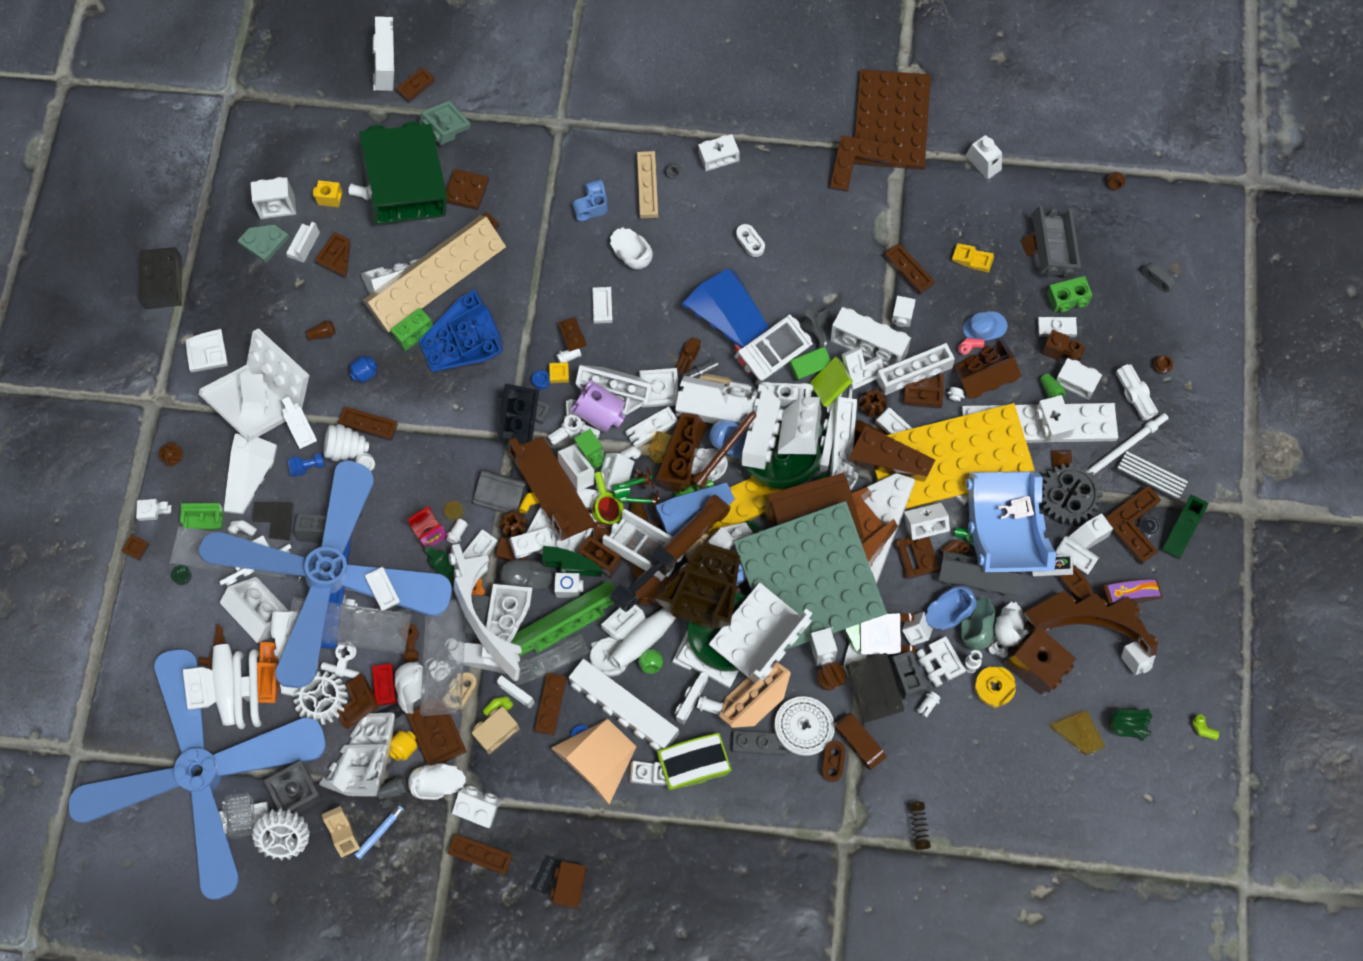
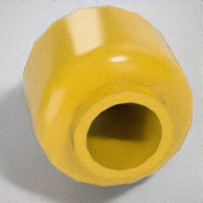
M398 731L392 737L389 755L396 761L407 760L417 749L416 736L410 731Z

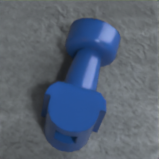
M321 452L314 454V458L302 460L299 457H293L287 461L290 476L292 477L305 475L307 473L306 469L317 466V468L325 467Z

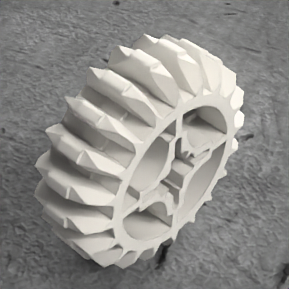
M317 671L316 677L310 684L298 688L300 691L294 692V695L298 697L294 700V704L298 705L295 709L297 712H300L299 716L301 718H312L318 723L320 721L322 725L326 724V719L333 723L332 717L339 718L340 716L337 710L344 712L342 705L348 703L344 699L348 697V693L345 692L346 686L341 685L343 681L340 678L336 679L337 676L335 674L329 677V673L325 671L322 676ZM328 685L335 688L336 697L328 694ZM318 686L315 691H311L314 687ZM321 695L325 697L323 700L321 699V701L317 700L318 697H321ZM306 699L314 702V712L308 710ZM332 705L329 709L324 711L326 706Z
M280 808L278 812L273 809L270 811V814L265 812L262 817L257 819V823L253 828L252 838L255 847H258L259 852H264L265 857L271 855L273 860L276 857H280L282 861L284 857L290 860L292 855L297 857L299 852H303L308 844L310 831L307 822H304L303 816L298 817L297 812L292 814L290 809L285 812ZM267 830L270 831V835L268 836L265 833ZM293 833L297 836L295 839L292 837Z

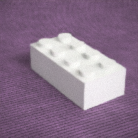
M842 307L832 325L831 342L848 350L858 347L862 350L863 356L869 359L878 356L886 367L905 360L908 354L911 337L904 332H897L891 329L886 324H879L868 316L859 315L852 309Z

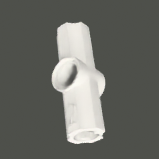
M1127 364L1118 369L1116 374L1125 388L1126 399L1129 403L1134 404L1142 420H1149L1157 415L1158 410L1150 398L1149 388L1144 381H1140L1132 365Z

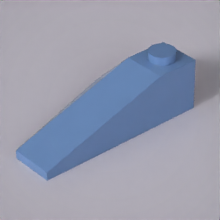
M727 482L678 496L656 505V514L665 533L674 537L704 508L706 502L713 495H717L730 505L735 498Z

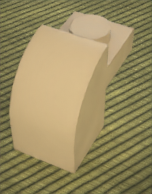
M341 806L322 814L323 821L331 833L334 846L341 858L360 849L352 824Z

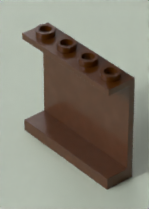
M845 472L768 494L769 500L773 504L778 525L847 501L861 542L865 541Z

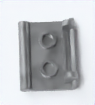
M483 469L480 474L473 504L505 514H509V510H515V513H517L527 482Z

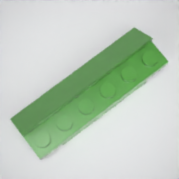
M607 581L517 632L511 643L521 647L522 652L518 654L519 657L533 649L538 654L604 616V609L614 604L610 600V596L616 589L610 581Z

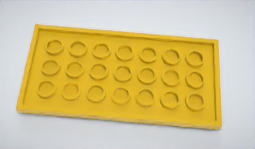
M1015 403L887 435L935 459L925 482L915 480L905 510L968 494L966 479H969V472L1035 471ZM874 469L877 482L894 475Z

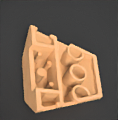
M606 719L551 749L587 781L601 798L610 804L637 746L612 722Z

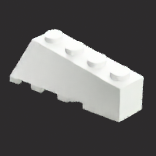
M760 384L758 387V399H755L754 412H756L757 416L750 424L749 431L747 432L742 452V465L765 469L766 463L771 461L772 451L770 449L775 446L776 437H774V434L779 432L780 423H778V420L782 421L784 410L780 409L781 401L764 385Z

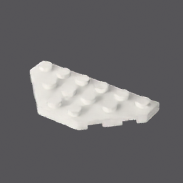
M896 473L867 487L872 495L865 500V503L884 525L894 519L899 526L915 484V479ZM897 529L891 538L888 539L882 552L877 556L871 567L876 583L879 580Z

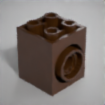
M1038 626L1027 634L1023 642L1015 648L1004 663L1041 695L1046 691L1049 693L1052 689H1056L1062 682L1060 678L1065 674L1067 675L1073 669L1074 665L1072 663L1076 658Z

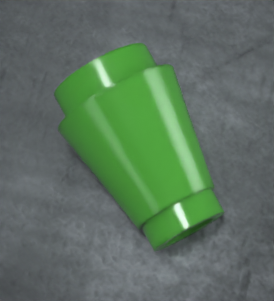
M1045 374L1041 377L1040 381L1048 398L1060 395L1063 398L1065 396V388L1050 374Z

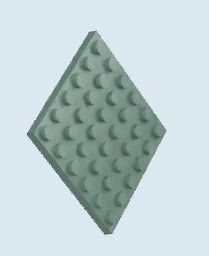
M847 501L734 541L752 591L761 583L799 615L805 609L812 613L809 617L812 622L801 634L799 632L796 633L799 637L792 646L787 644L783 650L811 641L810 636L813 632L831 628V632L835 633L887 615Z

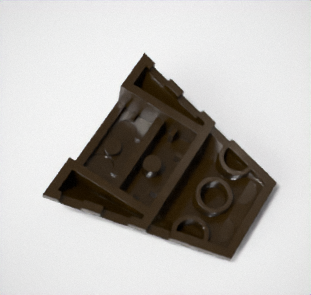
M703 542L689 558L685 567L678 571V575L673 581H670L666 585V589L656 597V601L676 618L709 629L730 626L740 555L737 552Z

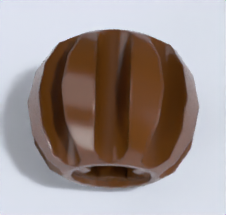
M872 388V391H864L859 398L861 411L864 414L869 413L871 417H874L875 414L881 415L887 407L885 394L877 392V389Z
M509 510V514H502V520L499 521V529L502 530V534L506 537L509 535L515 537L526 532L525 527L528 526V523L523 513L520 511L515 513V510Z
M831 662L817 671V682L824 690L831 691L845 683V669L841 664Z

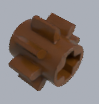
M167 442V445H163L159 449V459L165 462V466H174L175 463L178 464L182 460L183 451L174 442Z

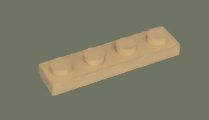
M655 151L637 152L640 219L658 218Z

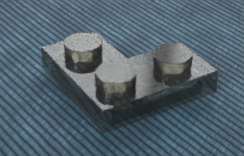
M254 502L252 520L254 522L271 523V541H290L294 504L292 502Z

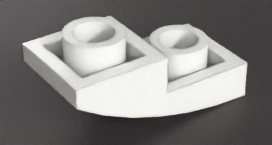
M631 762V783L667 786L660 763Z

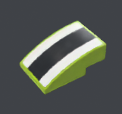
M720 733L682 742L657 752L669 791L705 783L707 780L726 776L732 771Z

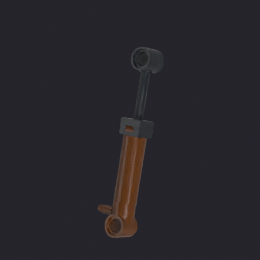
M717 495L710 497L699 513L663 547L659 546L651 554L650 564L652 566L630 587H626L623 584L616 587L610 596V600L624 612L629 611L638 600L635 592L657 571H660L664 576L674 568L675 562L711 529L717 521H722L728 515L731 506Z

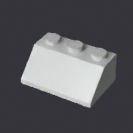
M800 397L784 409L778 454H816L821 419L820 397Z
M257 577L228 586L220 601V604L257 643L272 637V612H289Z

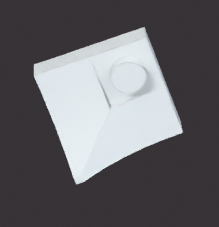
M221 329L199 334L186 340L191 373L228 366Z

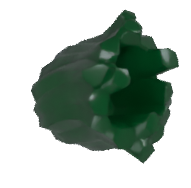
M1149 708L1141 710L1116 709L1110 715V729L1115 735L1134 737L1143 741L1146 737L1151 736V731L1148 730L1147 725H1150L1149 719H1152V714Z

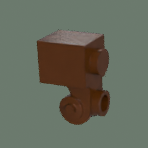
M1052 329L1042 355L1060 361L1062 355L1066 354L1069 359L1080 361L1085 351V346L1079 341L1070 340V336Z

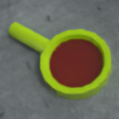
M594 473L600 495L593 501L592 514L597 522L613 525L615 522L618 523L622 519L623 503H620V499H614L613 493H607L602 473Z

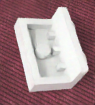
M464 786L458 793L452 814L490 828L502 800L498 799L494 794L478 791V788L474 786Z

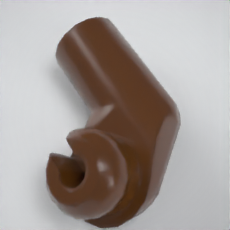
M952 540L939 551L942 556L944 551L964 554L968 553L970 546L964 541Z

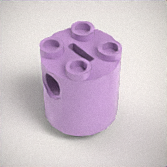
M590 379L570 411L606 433L611 425L618 428L623 422L626 415L623 414L622 408L626 402Z

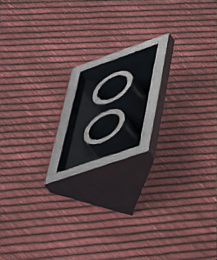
M505 384L497 441L509 443L510 439L516 437L519 444H525L533 440L539 390Z

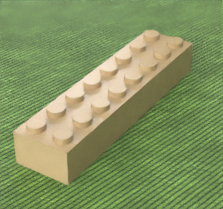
M479 215L364 298L363 302L384 331L390 332L391 328L418 308L422 309L506 246L488 218Z

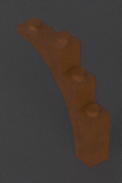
M1064 590L1024 612V622L1031 631L1038 626L1046 632L1067 625H1096L1115 630L1133 639L1149 657L1157 654L1158 641L1154 635H1150L1146 631L1144 623L1139 620V605L1135 601L1132 602L1128 596L1108 607L1107 602L1096 593L1077 604L1072 595L1069 596Z

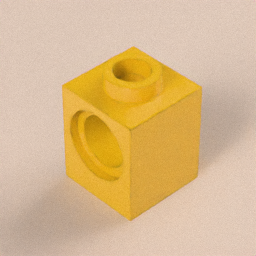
M318 180L317 187H314L313 197L318 205L339 207L343 191L340 183Z

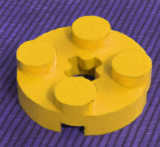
M987 667L979 673L974 689L978 698L983 703L998 708L1006 705L1013 698L1016 690L1015 679L1003 667ZM998 682L1000 690L993 691L990 683L996 684Z

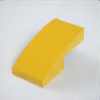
M957 243L952 261L989 273L994 260V253L976 251L975 246Z

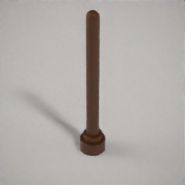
M751 411L705 469L691 478L694 483L702 489L707 485L710 473L757 416L756 412Z

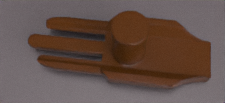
M693 337L685 343L681 352V358L676 367L678 370L683 359H685L679 371L680 375L683 373L688 361L690 362L685 373L689 371L693 361L696 360L701 349L700 339Z

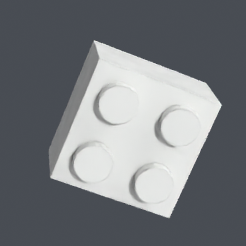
M287 177L251 182L252 202L260 219L296 214L295 195Z

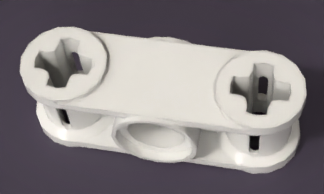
M760 383V385H764L781 401V406H790L800 397H804V394L805 397H811V392L813 391V386L806 383ZM783 393L790 394L788 397L782 396Z

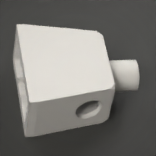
M983 136L973 143L965 156L987 180L1002 169V152L994 144L993 139L987 136Z

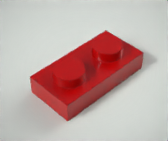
M393 664L372 666L375 698L379 706L396 704Z

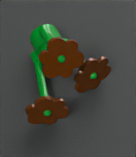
M638 467L633 479L612 484L614 499H620V503H651V507L654 508V513H656V505L659 504L660 498L659 491H656L651 499L627 497V495H630L629 486L635 484L641 485L642 489L646 488V484H650L651 488L654 489L653 477L648 467H646V473Z

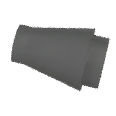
M397 776L381 786L377 793L379 799L404 796L408 792L405 778Z

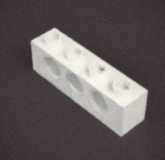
M947 343L878 370L876 380L882 392L888 395L905 388L906 384L919 382L922 379L952 369L955 358Z

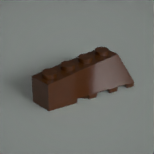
M681 413L656 478V481L667 491L683 492L690 487L693 462L707 427L697 414Z

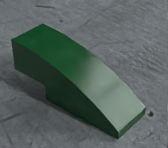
M543 546L542 562L544 567H561L562 573H579L580 576L602 577L601 567L592 560L567 549Z

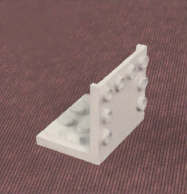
M258 328L252 333L247 364L199 389V395L250 442L286 422L282 409L286 407L282 398L289 396L292 404L298 403L302 409L309 374ZM240 373L263 374V381L267 383L265 396L269 397V405L265 407L264 415L240 414L237 389Z
M759 583L732 615L731 625L723 627L709 643V646L754 683L759 679L763 681L773 668L770 665L774 660L779 662L786 652L783 649L787 644L792 646L799 636L796 633L799 632L801 634L812 622L809 618L812 613L805 609L799 615Z

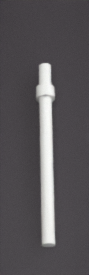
M1163 413L1154 421L1151 420L1146 423L1142 430L1089 468L1086 473L1094 472L1096 474L1146 435L1158 430V427L1168 420V416Z

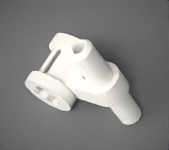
M349 642L338 645L335 651L336 657L339 659L337 666L323 662L321 670L335 673L336 676L342 678L344 676L355 678L360 672L347 669L348 661L356 656L357 650L355 645ZM347 648V651H349L350 654L345 656V653L342 652V649Z

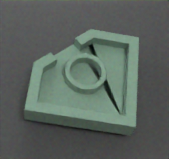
M274 224L249 228L237 242L260 260L267 263L290 237L288 233Z

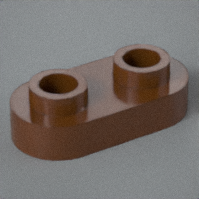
M838 741L828 743L824 753L822 775L826 781L831 783L839 781L843 774L845 747ZM837 750L839 754L837 756H833L831 754V751ZM833 769L836 774L831 776L828 771Z

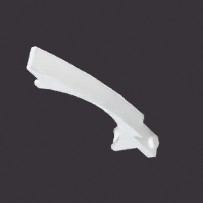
M460 544L452 545L451 554H448L450 565L454 566V592L463 613L482 645L499 666L516 681L520 671L518 665L520 658L518 654L522 652L521 647L504 641L491 633L477 617L472 604L471 594L477 581L488 571V555L464 559Z

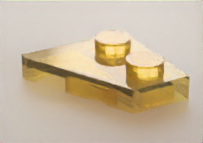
M1087 710L1051 726L1053 731L1060 733L1066 738L1067 742L1076 746L1085 756L1105 748Z

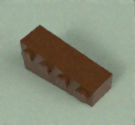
M865 426L847 464L861 466L870 470L875 469L888 474L897 473L925 482L935 459Z

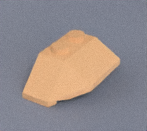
M776 662L772 664V671L763 681L759 679L754 683L747 677L725 698L719 717L732 728L755 726L784 699L791 674L788 669Z

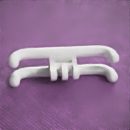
M256 649L251 650L249 653L248 677H241L243 653L236 651L233 655L234 717L239 729H244L246 726L242 714V698L250 701V714L253 725L260 727L262 724L258 712L257 657L259 652Z

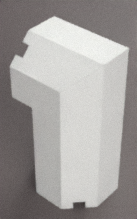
M684 376L680 385L683 386V389L681 388L677 397L676 416L680 417L681 413L697 414L704 422L715 424L720 420H733L736 424L740 425L748 414L754 411L758 390L755 389L753 392L750 385L738 382H730L729 386H725V383Z

